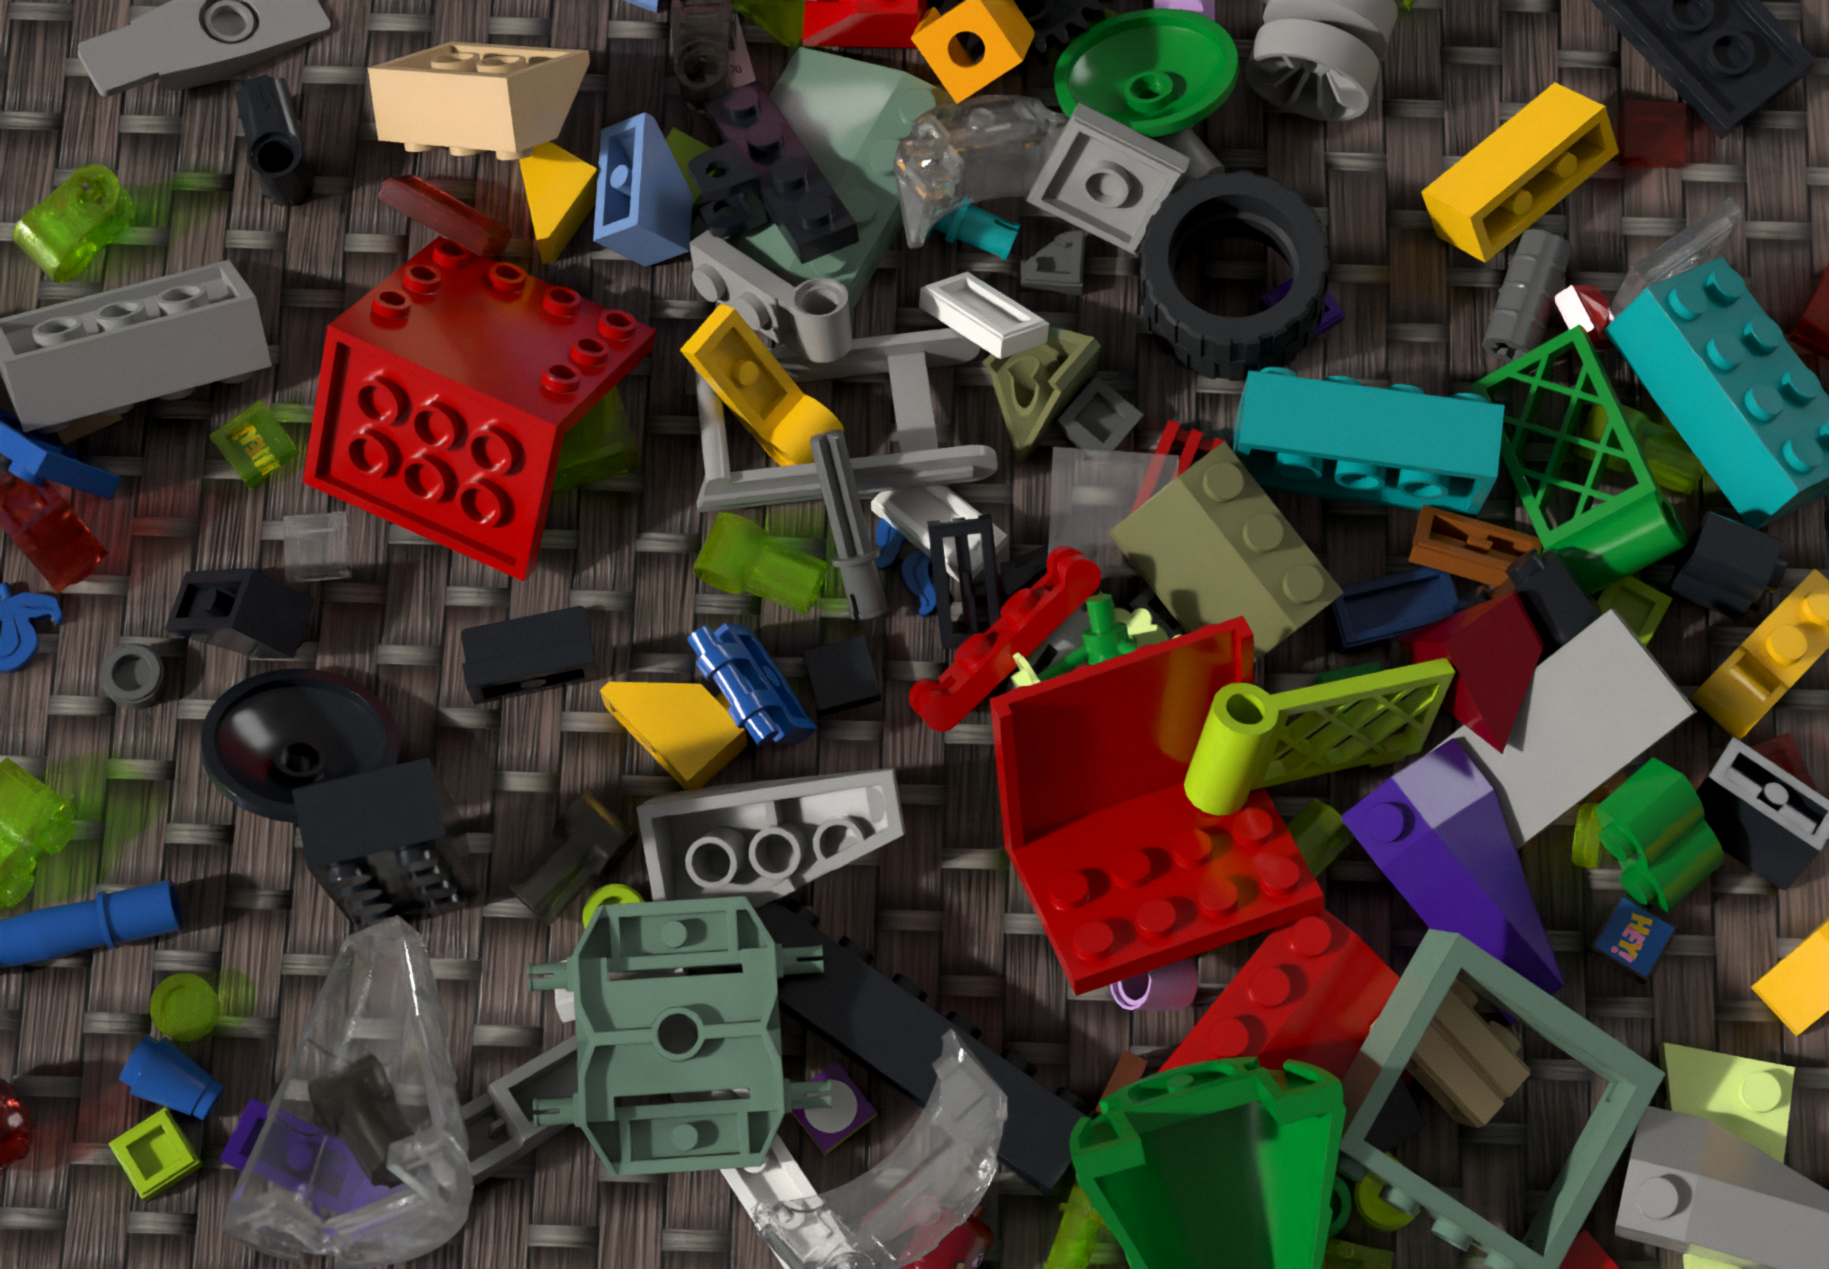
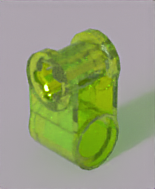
M85 165L75 170L42 203L34 206L23 215L13 229L12 240L55 283H66L81 274L100 251L128 228L135 212L133 201L126 190L121 188V183L112 170L103 165ZM83 183H87L90 189L85 191L82 187ZM99 197L105 200L100 206L94 202ZM113 211L117 214L116 219H113L110 215Z

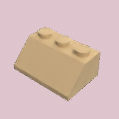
M448 42L369 67L368 73L378 141L404 143L405 150L409 152L429 151L445 146L450 148V154L454 156L475 155L490 150L496 151V158L499 160H517L530 157L534 154V146L558 138L590 64L589 51Z

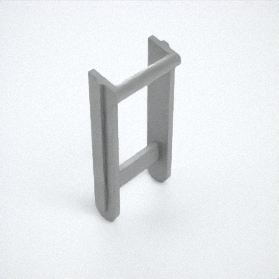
M946 328L853 339L852 347L844 357L828 363H817L807 360L788 346L767 348L795 383L889 372L900 453L851 458L850 462L858 494L972 482L985 479L996 472L998 468L995 450L985 445H966L938 449L927 368L966 363L974 359L980 352L979 345L954 329ZM689 362L684 384L685 395L697 394L705 477L696 501L697 513L823 499L815 463L730 472L723 401Z

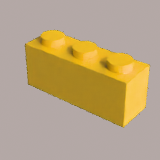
M1554 82L1421 191L1437 237L1485 263L1619 153L1606 107Z

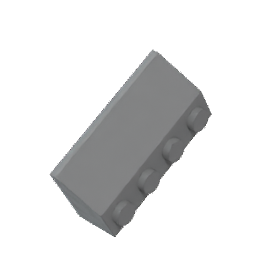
M230 260L0 318V372L13 411L24 433L33 430L37 433L57 432L70 426L74 419L96 413L104 417L120 415L131 410L134 407V403L156 397L163 400L180 399L192 394L197 386L219 380L222 383L243 382L254 377L256 370L272 366L256 296Z

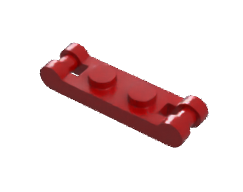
M1063 545L1052 550L1046 563L1048 572L1030 589L1024 588L1012 595L1003 605L1000 611L1001 617L984 634H974L963 642L954 655L955 662L936 680L925 678L912 686L908 696L912 709L934 731L944 732L955 727L1018 666L1013 658L1014 654L1019 652L1024 658L1028 657L1096 591L1101 581V571L1097 564L1073 546Z

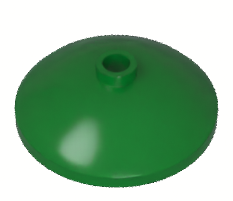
M1158 8L1120 14L1089 28L1090 31L1088 33L1080 34L1064 50L1054 72L1056 97L1061 109L1069 119L1078 103H1081L1151 139H1158L1183 132L1202 122L1215 112L1227 100L1236 85L1239 75V61L1233 39L1223 27L1213 20L1189 11Z

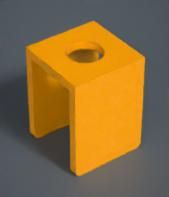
M965 0L942 16L935 7L927 10L911 39L955 103L958 104L1023 62L1035 32L1014 0ZM969 31L977 34L982 39L985 45V55L979 63H973L955 35L957 33Z

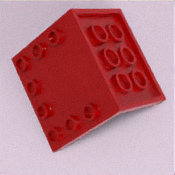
M438 236L328 325L302 483L524 582L536 568L564 435L653 350L657 329L636 321L627 312L615 309L610 310L587 300L571 288L555 286L531 276L515 264L499 262L475 252L462 241L445 239Z
M1244 616L1218 624L1205 625L1197 631L1157 644L1145 645L1133 652L1094 665H1084L1069 673L1030 686H1020L1008 693L990 698L1004 847L1076 996L1324 911V894L1264 787L1251 790L1245 805L1231 815L1216 816L1203 812L1194 806L1186 796L1184 788L1185 778L1215 694L1222 687L1231 683L1254 685V634Z

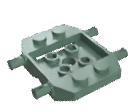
M746 896L598 905L572 957H567V962L527 963L528 976L554 975L552 978L527 979L529 992L568 989L569 992H574L577 1032L578 1093H573V1097L534 1098V1111L560 1109V1113L533 1115L535 1128L575 1124V1127H581L611 1176L761 1167L785 1114L792 1113V1110L832 1108L831 1095L805 1097L806 1093L831 1092L830 1079L790 1083V1079H783L777 979L784 978V975L823 974V960L797 961L798 959L823 958L822 944L819 946L782 948V944H775ZM743 966V973L609 981L608 974ZM675 1015L689 1017L698 1028V1039L694 1047L682 1054L668 1052L663 1048L659 1039L662 1024L669 1017ZM750 1089V1099L615 1107V1097Z

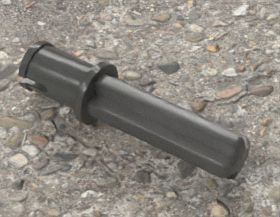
M841 430L820 432L811 437L810 444L837 553L831 557V563L834 567L840 568L850 608V618L854 620L857 618L859 620L873 618L886 613L890 609L876 559L881 555V548L870 543L844 433Z

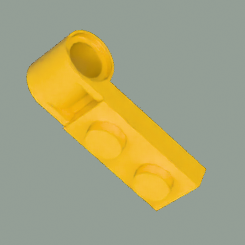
M720 304L680 349L745 429L752 434L767 454L780 466L815 463L810 444L811 437L827 430H841L844 433V427L837 417L823 404L801 391L735 308Z
M1814 569L1690 698L1732 737L1734 736L1741 740L1829 648V580Z

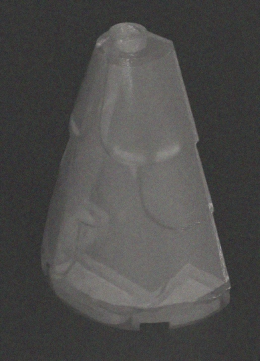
M399 915L345 938L301 1030L300 1036L302 1040L267 1111L268 1117L227 1204V1214L222 1231L252 1249L295 1263L300 1262L302 1252L335 1256V1268L354 1269L387 1266L418 1258L432 1252L453 1238L468 1219L469 1205L474 1189L468 1152L470 1143L455 1085L458 1078L446 1041L449 1028L448 1020L424 939Z

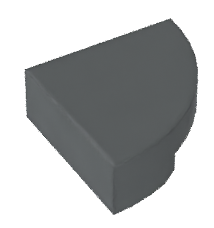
M1086 230L1061 233L1031 256L1022 273L1020 291L1081 295Z

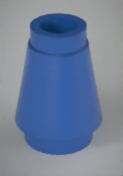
M146 1034L139 1042L119 1076L121 1082L131 1087L130 1095L190 1116L194 1115L202 1121L207 1118L225 1087L216 1082L210 1074L166 1036L159 1041L149 1034Z

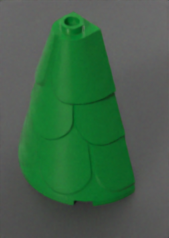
M1236 1057L1203 1061L1168 1069L1139 1079L1100 1100L1102 1114L1092 1122L1090 1117H1081L1074 1126L1070 1135L1069 1146L1077 1181L1125 1251L1126 1260L1131 1269H1322L1333 1214L1330 1202L1346 1114L1341 1081L1320 1067L1291 1059L1283 1063L1284 1071L1270 1070L1265 1067L1260 1068L1258 1057Z

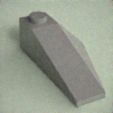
M895 768L728 784L658 794L636 807L653 902L746 896L753 909L756 910L906 833Z
M1648 1106L1637 1126L1616 1220L1615 1236L1747 1269H1829V1191L1710 1120Z

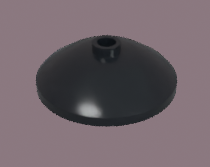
M292 668L274 670L239 682L222 694L212 705L206 715L201 733L202 761L210 780L216 788L233 803L251 813L268 819L298 823L292 793L293 789L397 765L400 748L399 733L394 718L380 699L368 689L350 679L330 672L313 669Z

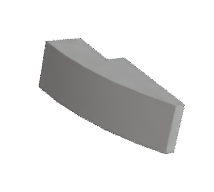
M577 1034L489 1084L486 1093L429 1125L425 1142L458 1195L463 1194L571 1125L539 1126V1128H535L533 1115L560 1113V1109L534 1111L533 1099L573 1097V1093H578Z

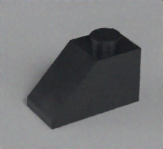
M255 569L185 572L164 630L177 636L258 659L294 658L297 649L306 639L309 631L308 617L315 599Z

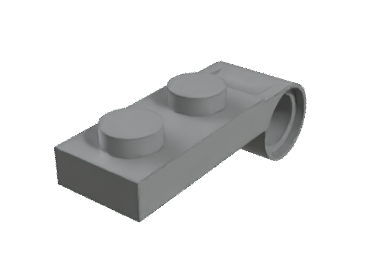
M709 230L689 242L694 270L692 272V280L696 289L705 299L735 308L752 330L761 331L780 345L785 344L807 360L817 363L833 362L844 357L850 351L853 339L848 292L843 284L830 278H814L801 283L795 288L721 238L712 236Z

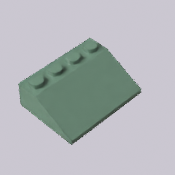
M799 46L769 96L855 220L859 242L801 264L767 211V223L736 235L719 238L795 288L801 283L814 278H830L840 282L848 292L851 314L958 131L959 103L956 104L948 92L905 71ZM726 170L723 171L720 177L726 175ZM724 207L719 209L716 214L726 216L734 213L737 209L734 207ZM699 214L691 225L690 242L708 230Z

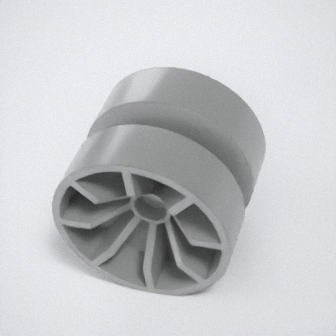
M1268 0L1263 13L1264 25L1260 27L1256 34L1244 73L1248 84L1269 103L1285 111L1311 119L1345 121L1361 116L1369 106L1380 71L1378 60L1385 55L1398 16L1397 5L1394 0Z

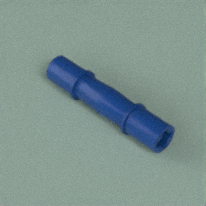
M169 879L112 893L102 891L97 893L95 900L42 908L0 920V969L53 960L102 945H107L112 950L118 948L119 944L181 931L183 919L175 885Z

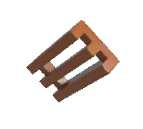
M1423 505L1416 526L1417 530L1414 535L1409 562L1497 587L1509 578L1505 571L1516 559L1532 549H1537L1540 554H1543L1544 548L1539 537Z

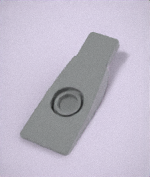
M172 0L131 20L128 26L80 42L78 44V57L98 93L103 97H109L157 79L160 80L163 88L172 91L185 90L221 81L325 35L329 32L331 23L318 0Z

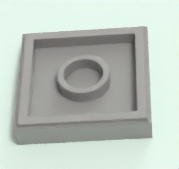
M1078 103L1035 180L1026 201L1136 255L1141 247V241L1145 239L1146 226L1151 216L1155 215L1161 207L1160 203L1170 193L1173 194L1184 176L1191 158Z

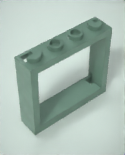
M1428 929L1341 1082L1346 1114L1336 1171L1359 1183L1362 1182L1366 1175L1382 1185L1383 1188L1378 1195L1381 1200L1408 1216L1415 1217L1417 1211L1420 1210L1436 1220L1431 1232L1463 1251H1467L1469 1246L1473 1244L1488 1254L1483 1263L1488 1269H1558L1666 1073L1461 934ZM1455 978L1610 1082L1521 1242L1364 1141Z

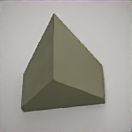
M1049 326L1047 343L1003 359L990 354L984 360L983 364L989 370L1018 468L1054 428L1053 426L1058 418L1097 375L1101 345L1094 337Z

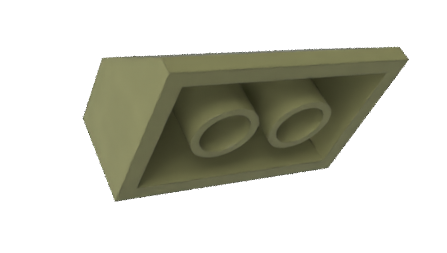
M1225 441L1176 477L1108 532L1187 634L1197 631L1205 625L1218 624L1244 616L1254 634V662L1344 593Z

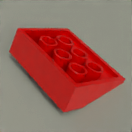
M1325 909L1313 915L1275 927L1157 1073L1209 1060L1258 1057L1260 1068L1265 1067L1270 1070L1284 1071L1283 1063L1291 1059L1320 1067L1336 1076L1342 1082L1370 1033V1026L1379 1017L1400 977L1356 933ZM1404 1068L1401 1074L1408 1086L1414 1077Z

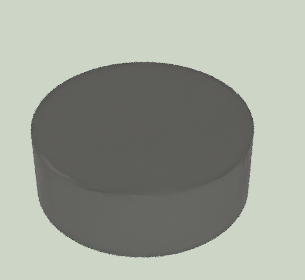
M126 643L116 647L106 656L101 665L100 682L104 691L113 702L125 709L140 710L152 706L163 696L168 686L169 674L166 664L154 649L142 643Z

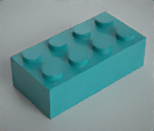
M1723 256L1647 287L1603 330L1749 527L1758 530L1829 493V396L1821 387L1817 376L1804 365L1783 337L1779 326L1766 315L1745 287L1742 277L1729 266Z
M1268 367L1260 370V372L1248 371L1236 413L1232 451L1263 490L1421 511L1423 505L1476 519L1498 478L1505 405L1488 403L1485 397L1472 393H1458L1450 396V398L1426 395L1422 389L1412 385L1397 384L1381 389L1361 386L1358 380L1346 376H1329L1322 381L1297 377L1294 371L1286 368Z

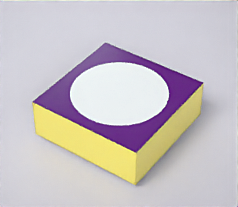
M837 1060L810 1080L823 1081L830 1079L831 1092L805 1094V1097L831 1095L832 1108L792 1110V1114L824 1156L877 1116L876 1110Z

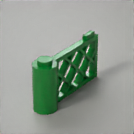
M1578 324L1470 385L1474 394L1485 397L1488 403L1497 404L1493 393L1515 380L1532 385L1520 420L1506 415L1503 417L1500 452L1544 548L1543 553L1555 547L1591 595L1688 546L1683 525L1671 503L1661 492L1586 328ZM1576 347L1583 362V367L1575 389L1548 382L1555 359ZM1537 369L1535 377L1526 375ZM1591 382L1598 396L1588 394ZM1545 389L1571 397L1560 431L1533 424ZM1585 401L1603 406L1609 418L1600 444L1572 436ZM1507 424L1517 427L1513 437ZM1530 431L1556 439L1544 474L1527 469L1521 457ZM1616 437H1618L1624 451L1613 448ZM1569 444L1597 452L1585 486L1557 478ZM1610 456L1629 461L1639 483L1616 496L1597 491ZM1531 478L1541 481L1538 493ZM1554 486L1582 494L1573 519L1553 528L1546 513V508ZM1594 498L1605 501L1591 509Z

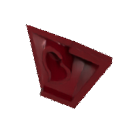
M1516 590L1404 634L1398 639V643L1410 665L1447 657L1455 674L1441 707L1501 754L1504 752L1544 647Z

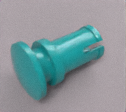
M945 181L935 193L928 206L924 218L922 238L928 240L934 229L946 234L945 241L953 244L956 238L1006 261L1021 224L1013 223L971 205L972 198L963 195L962 199L959 200L947 195L951 183Z

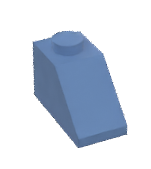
M644 112L601 129L593 241L644 267L689 252L693 194L655 118Z

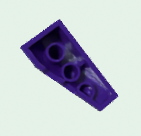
M1452 738L1393 775L1340 816L1380 870L1430 929L1461 934L1551 996L1565 986L1543 921L1535 907L1524 876L1523 865L1517 848H1514L1504 820L1503 809L1496 789L1456 738ZM1497 1007L1511 1025L1518 1021Z

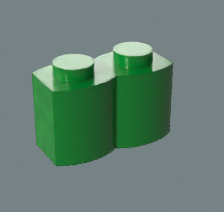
M1654 757L1596 807L1597 818L1602 827L1598 832L1599 839L1604 847L1618 859L1623 871L1619 875L1622 886L1632 898L1642 905L1652 902L1666 912H1669L1724 863L1722 847L1716 835L1704 820V809L1695 789L1684 774Z

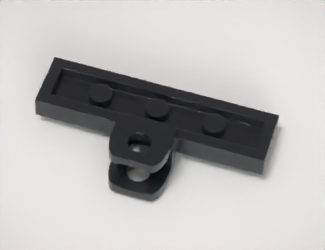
M759 80L732 88L723 94L703 101L706 120L722 145L695 156L689 161L688 170L690 177L702 193L695 202L697 212L712 236H732L767 223V211L801 264L859 242L855 220ZM716 169L726 170V175L722 177H711L709 173ZM724 207H734L737 209L734 213L726 216L716 214L719 209Z

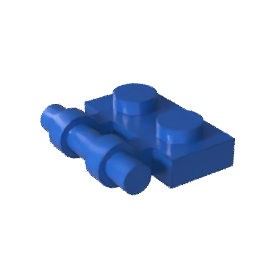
M725 623L713 632L708 625H705L694 631L687 638L699 657L696 661V666L707 681L714 680L731 705L728 708V714L739 729L746 727L758 746L773 739L776 743L799 744L818 729L749 626Z

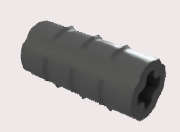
M1528 229L1520 235L1512 260L1507 263L1509 268L1504 283L1498 290L1500 294L1493 314L1488 317L1490 323L1482 347L1490 355L1510 363L1540 346L1543 335L1548 331L1546 326L1552 309L1556 305L1555 296L1558 294L1562 280L1566 277L1565 271L1573 251V247L1566 239L1538 229Z

